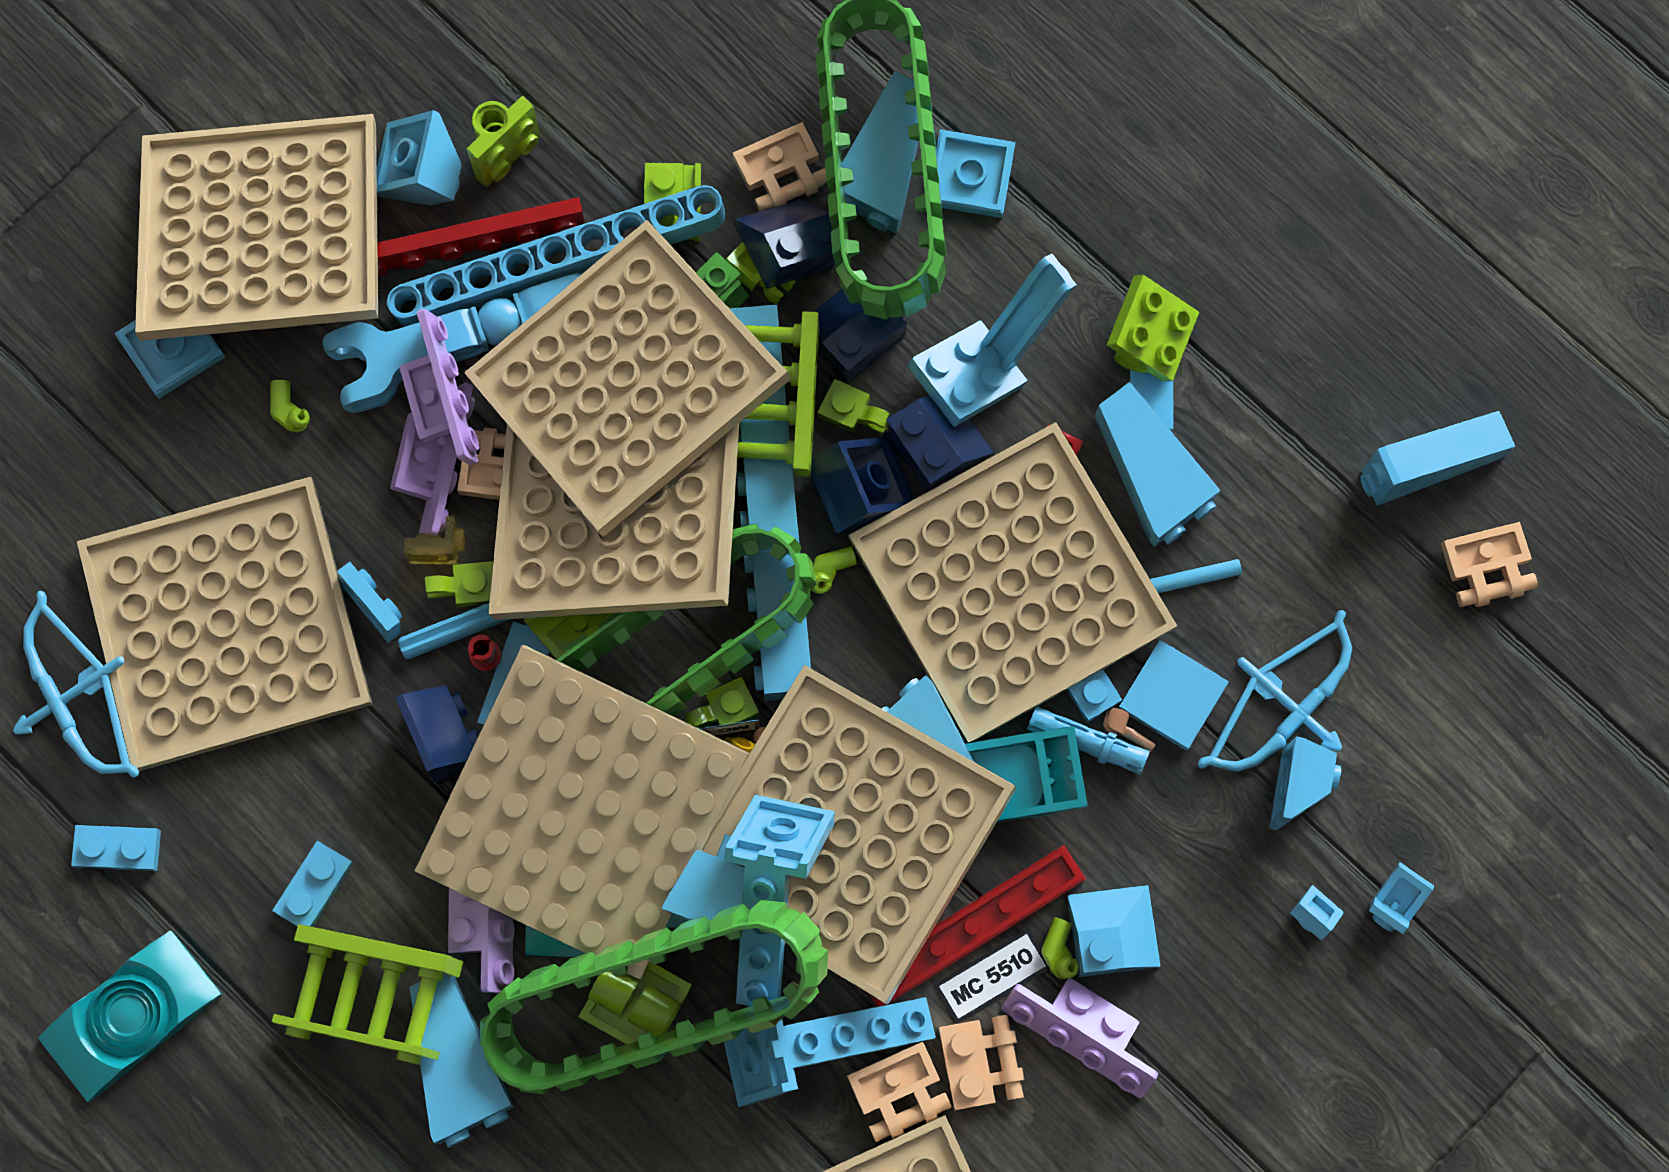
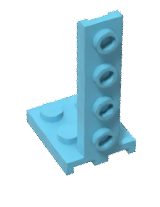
M1053 254L1044 257L1037 263L990 330L980 320L913 357L907 365L953 427L1020 390L1027 382V379L1017 368V363L1076 286L1068 271L1061 266Z
M755 795L725 846L724 861L745 866L742 904L749 910L760 900L786 902L788 906L790 876L807 878L834 826L835 811ZM759 928L742 930L739 948L737 1004L751 1007L753 1006V999L766 996L770 1001L781 997L785 941L775 933L760 932Z
M925 997L783 1026L781 1019L775 1027L752 1034L745 1028L737 1038L724 1042L738 1107L798 1089L793 1070L795 1068L934 1039L936 1036Z

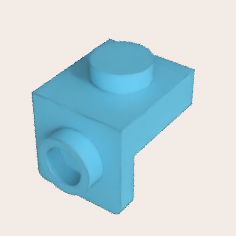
M1399 862L1371 900L1369 911L1374 914L1372 918L1384 929L1391 932L1396 929L1404 934L1409 927L1410 920L1433 891L1434 885Z

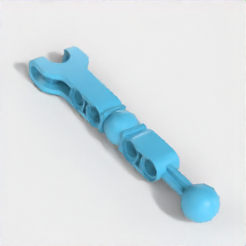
M583 273L567 275L532 286L520 293H514L515 301L507 298H493L483 304L478 313L475 306L469 309H461L438 316L443 320L448 332V339L444 340L447 352L453 356L455 362L477 356L482 352L490 351L488 344L497 346ZM357 322L326 334L322 341L325 352L332 359L359 358L367 363V369L363 376L353 383L344 386L340 394L343 409L351 413L362 412L388 404L396 394L399 384L403 381L399 366L428 355L420 323L384 332L378 330L373 325Z

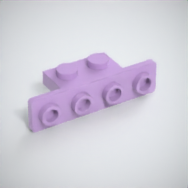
M424 308L417 311V316L428 355L399 366L419 440L426 443L451 433L458 459L469 465H474L478 463L476 450H479V441L474 430L468 426L465 414L469 412V406L465 395L461 390H458L455 377L459 374L458 367L453 356L447 352L444 341L448 339V332L443 320Z
M465 382L458 386V390H461L466 397L469 412L465 415L468 420L474 409L475 398L471 397L473 385ZM411 412L407 415L390 489L427 500L418 535L419 538L427 540L437 536L446 526L448 510L445 509L447 496L453 492L457 481V472L454 471L457 455L451 433L426 443L419 440Z
M449 888L448 953L468 954L481 952V991L499 994L513 982L514 978L513 938L515 928L513 918Z
M1072 978L1067 979L1053 1004L1048 1003L1022 985L1016 984L1001 1007V1010L1010 1015L1016 1022L1032 1029L1046 1038L1052 1045L1060 1047L1082 1061L1088 1068L1096 1070L1118 1084L1121 1089L1132 1093L1138 1098H1142L1158 1076L1157 1071L1124 1051L1139 1021Z

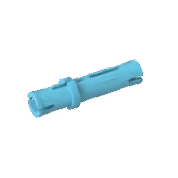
M1036 706L1027 728L1028 731L1039 732L1074 726L1078 750L1099 758L1097 762L1105 764L1107 761L1137 775L1141 774L1150 751L1117 739V734L1109 732L1107 735Z

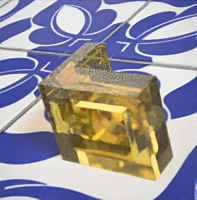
M446 516L445 538L428 533L416 534V538H405L404 554L409 564H457L458 552H464L465 549L464 528H458L455 516Z

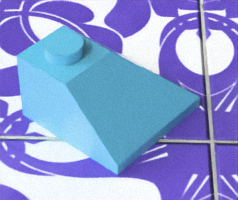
M432 110L386 124L377 164V197L429 206L454 200L455 194L459 189V175L462 164L438 112Z
M1295 737L1282 750L1269 829H1280L1331 793V789H1337L1341 775V766L1335 765L1336 752L1301 737Z
M1148 885L1067 895L1075 956L1079 963L1078 977L1161 967Z

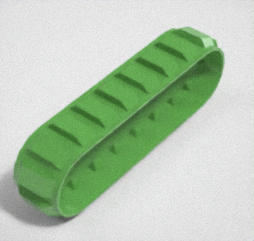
M845 0L836 5V8L833 9L828 18L823 19L817 36L819 53L816 54L817 74L821 87L819 89L820 110L824 122L822 124L823 146L827 158L825 159L826 182L830 193L828 195L829 218L833 229L831 231L832 254L839 284L850 303H859L863 307L864 314L886 320L889 317H908L927 307L926 303L932 294L940 292L946 274L944 257L947 255L942 222L943 214L935 150L936 142L926 46L922 27L911 8H903L897 0ZM871 29L890 31L894 33L899 42L905 41L911 48V53L901 57L902 69L913 71L915 85L914 88L905 91V103L917 106L918 123L908 127V135L910 140L920 141L921 158L911 162L912 175L923 177L925 194L914 199L916 211L927 212L928 230L918 234L919 247L929 248L928 259L925 263H919L916 275L913 278L892 287L874 286L867 282L868 279L863 270L853 271L851 269L850 258L860 254L859 241L849 240L847 222L857 218L856 206L846 204L844 186L854 182L853 170L843 168L841 150L850 147V135L841 133L839 130L838 115L847 112V100L837 97L835 80L844 77V65L835 63L839 50L843 49L845 42L855 34Z
M757 524L733 529L731 564L744 555L759 554V550L771 549L770 555L779 561L788 554L795 564L786 569L788 581H795L791 592L784 594L780 600L781 605L767 616L762 615L754 621V626L734 640L731 638L721 645L722 648L702 663L699 664L697 662L688 668V673L667 688L665 686L654 693L655 696L647 701L646 704L675 717L687 708L685 702L696 694L703 697L721 684L718 678L729 670L735 674L754 660L752 657L753 653L763 646L767 650L787 636L784 632L795 622L802 623L814 604L810 599V589L817 585L811 559L806 553L799 554L801 545L796 538L776 526L770 531L760 529ZM668 609L612 613L598 623L600 629L590 636L581 635L566 646V653L556 660L579 672L586 668L589 669L598 663V659L619 644L623 645L633 634L651 621L655 622L665 615L664 612Z
M760 900L750 910L744 904L721 910L711 920L706 916H702L680 924L673 932L665 928L644 935L635 944L627 940L606 947L597 956L590 952L569 959L561 967L552 964L533 970L523 979H515L488 1003L490 1013L480 1020V1045L483 1047L487 1064L508 1085L519 1088L521 1092L546 1094L554 1086L561 1091L584 1085L593 1075L598 1080L622 1073L630 1064L637 1069L659 1062L668 1052L674 1057L698 1050L707 1040L712 1045H716L737 1038L745 1028L752 1034L775 1027L784 1016L792 1019L819 993L817 986L827 976L828 950L822 947L819 936L820 929L805 912L800 914L794 909L787 908L786 902ZM759 928L760 932L775 933L790 945L797 957L796 972L801 974L800 984L798 985L792 981L783 989L785 994L783 997L770 1001L766 996L752 1000L753 1006L731 1013L727 1008L714 1012V1018L695 1024L685 1020L676 1023V1030L656 1036L649 1031L638 1035L637 1042L621 1047H616L614 1043H610L600 1047L601 1053L579 1059L575 1054L565 1057L563 1059L564 1063L550 1064L535 1059L525 1051L514 1035L511 1019L512 1013L516 1014L525 1006L522 1001L524 998L536 994L540 1000L554 996L553 989L571 983H574L577 988L588 986L591 984L590 977L612 971L615 977L626 974L628 972V965L647 959L653 965L664 962L666 960V953L685 947L691 953L702 950L704 948V941L726 935L729 940L740 938L744 929Z

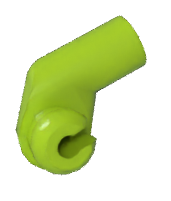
M287 380L271 381V417L288 431L301 432L305 430L310 421V416L306 409L303 408L301 410L290 402V382Z
M852 546L824 553L815 558L813 568L817 585L810 589L812 592L817 594L827 593L831 589L837 570L857 565Z
M1053 917L1041 953L1052 974L1060 979H1070L1079 970L1077 959H1073L1065 945L1072 924Z

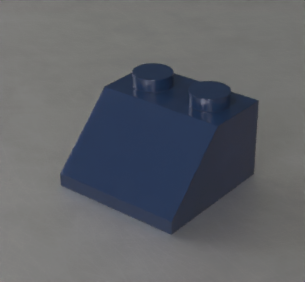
M803 199L737 218L733 222L766 289L831 269L835 265L831 242V231L833 229L829 212Z
M843 289L839 290L814 311L818 312L820 321L818 354L845 384L852 382L901 341L906 334L907 321L902 316L897 318L889 317L886 320L864 314L863 307L859 303L849 302Z
M930 396L919 398L886 419L885 434L889 437V440L925 493L973 468L994 454L970 418L953 427Z
M889 437L839 441L812 459L811 475L813 483L820 494L828 513V519L833 525L836 534L855 532L915 499Z
M444 685L409 692L395 697L424 766L436 784L439 785L459 776L478 739L476 730L468 732L462 720L463 717L469 714L460 694L452 695L448 687Z

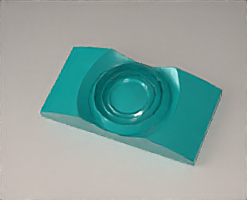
M1074 726L965 744L975 763L1012 783L1017 788L997 823L1044 817L1088 807Z
M169 931L129 958L98 988L72 1004L38 1039L84 1099L90 1103L223 994L175 933Z

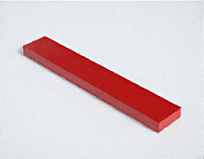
M1065 845L935 925L889 1004L1086 880L1085 876ZM868 993L876 1007L887 1005Z

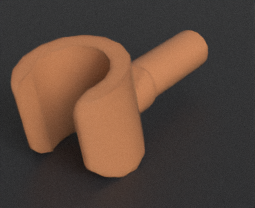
M1112 708L1106 712L1103 727L1107 733L1112 732L1117 734V736H1124L1150 752L1153 750L1155 743L1126 726L1130 715L1128 712L1118 708Z

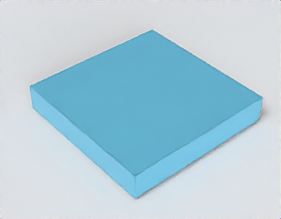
M940 129L936 156L942 208L1002 218L1016 142Z
M136 320L114 333L158 399L225 358L210 334L139 341L135 333Z
M1159 640L1118 709L1128 712L1129 716L1187 751L1229 681Z

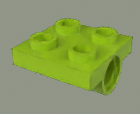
M521 96L509 109L504 104L496 101L484 102L475 109L472 116V124L477 139L467 148L475 178L486 188L493 181L498 182L502 180L510 171L511 164L521 154L523 156L529 154L538 144L540 132L534 106L524 96Z
M1145 275L1134 276L1107 346L1116 351L1114 359L1121 366L1139 373H1150L1162 382L1173 381L1199 311Z
M651 961L648 962L641 979L627 973L615 977L612 971L598 976L588 996L589 999L578 1017L627 1045L637 1042L638 1035L649 1031L654 1036L666 1033L690 992L692 985L656 964L653 965Z

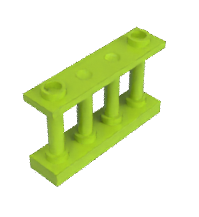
M802 311V324H794V327L745 325L759 342L793 343V347L800 348L799 363L792 362V366H783L791 377V380L788 382H791V386L798 387L797 402L790 401L789 405L761 404L744 418L788 421L789 425H795V441L787 440V444L738 442L737 458L786 460V464L793 465L795 476L811 477L820 321L818 312Z
M298 924L294 940L308 945L307 953L311 955L294 1018L273 1015V1023L287 1027L285 1035L310 1040L311 1033L397 1051V1060L421 1065L423 1057L438 1061L440 1052L421 1047L437 983L443 981L444 975L459 978L463 961L445 954ZM334 951L345 954L344 961L347 962L331 1025L326 1026L310 1022L327 958L331 959ZM372 959L382 962L380 968L384 969L368 1033L362 1034L349 1031L347 1027L363 967L368 966L369 960ZM410 967L419 969L418 977H421L405 1043L385 1039L384 1035L400 974H405L406 968Z

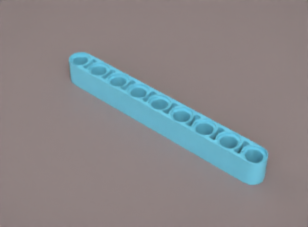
M707 185L685 190L400 284L389 293L387 306L398 323L403 327L419 323L417 311L424 308L437 317L457 310L469 309L473 306L477 309L493 298L508 299L513 297L514 293H520L532 286L567 275L584 273L625 239L622 236L628 228L639 227L646 220L670 245L714 231L722 225L725 219V208L722 198L715 188ZM709 202L716 205L715 209L709 214L703 215L697 212L698 207L703 203ZM667 215L679 217L678 221L670 227L660 225L662 218ZM594 239L604 241L603 246L597 251L585 250L586 245ZM562 251L567 253L565 259L558 264L548 262L550 256L555 252ZM525 263L529 265L525 274L521 276L511 275L512 270L518 264ZM482 276L492 277L491 282L485 288H474L478 278ZM443 289H454L450 299L446 301L437 300L438 294ZM409 300L417 301L413 311L400 313L401 307L405 302Z

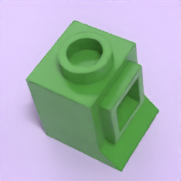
M717 252L696 272L728 308H738L749 297L741 286V273Z

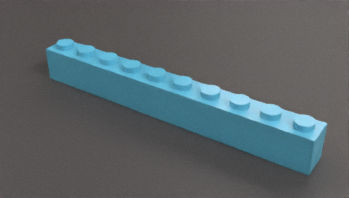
M777 305L731 308L734 315L744 325L779 327ZM760 342L783 366L781 343ZM785 385L762 404L786 405ZM743 419L740 422L741 434L738 436V442L787 444V440H790L788 421ZM743 458L744 472L737 473L738 496H746L748 510L740 511L741 527L757 524L760 529L770 531L776 526L796 538L799 543L792 465L786 464V460ZM771 549L759 550V554L752 556L744 555L745 573H753L755 587L747 588L749 612H757V619L762 615L767 616L781 605L780 600L784 594L791 592L795 581H788L786 569L795 564L788 554L781 561L770 555ZM806 617L801 624L795 622L784 632L787 636L767 650L763 646L757 650L761 654V666H754L756 691L764 690L765 701L783 700L803 666L806 665L811 668Z

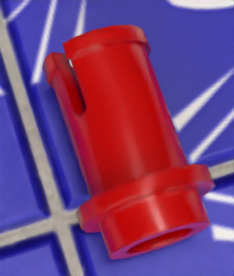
M477 635L469 642L470 661L476 669L491 671L498 666L502 657L501 650L494 641L490 640V637ZM489 650L485 655H479L481 651Z

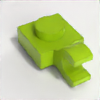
M834 379L817 412L818 418L854 433L859 423L880 434L885 432L886 419L890 413L875 406H867L870 401V394Z
M493 561L453 565L454 577H425L428 599L455 596L457 607L490 603Z
M740 677L705 694L709 705L686 713L685 721L699 729L706 728L716 722L718 725L746 722L759 716V711L743 678Z

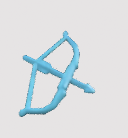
M38 591L36 594L37 604L24 625L23 649L28 660L31 677L34 682L38 683L47 701V705L28 718L22 715L13 729L14 734L32 733V726L53 713L63 731L62 737L64 741L76 752L83 764L100 774L129 773L131 777H137L139 771L136 766L129 762L109 679V674L124 664V658L116 657L103 666L46 605L47 596L45 592ZM42 612L91 664L90 667L79 673L78 684L60 695L51 676L44 669L34 646V627ZM101 688H104L121 764H104L90 754L75 728V721L66 707L67 702L82 692L92 695Z
M1339 610L1335 614L1333 623L1260 669H1257L1243 657L1238 659V665L1251 676V679L1211 754L1198 761L1199 768L1203 769L1211 765L1239 772L1258 766L1269 756L1284 748L1286 740L1303 723L1323 740L1321 746L1335 751L1342 749L1336 731L1329 733L1310 715L1324 701L1325 697L1333 695L1339 681L1349 667L1352 645L1343 623L1346 617L1345 611ZM1337 630L1342 644L1338 664L1327 678L1297 705L1282 691L1283 681L1271 670ZM1253 689L1265 700L1276 698L1291 712L1277 727L1276 733L1251 757L1236 762L1218 758Z

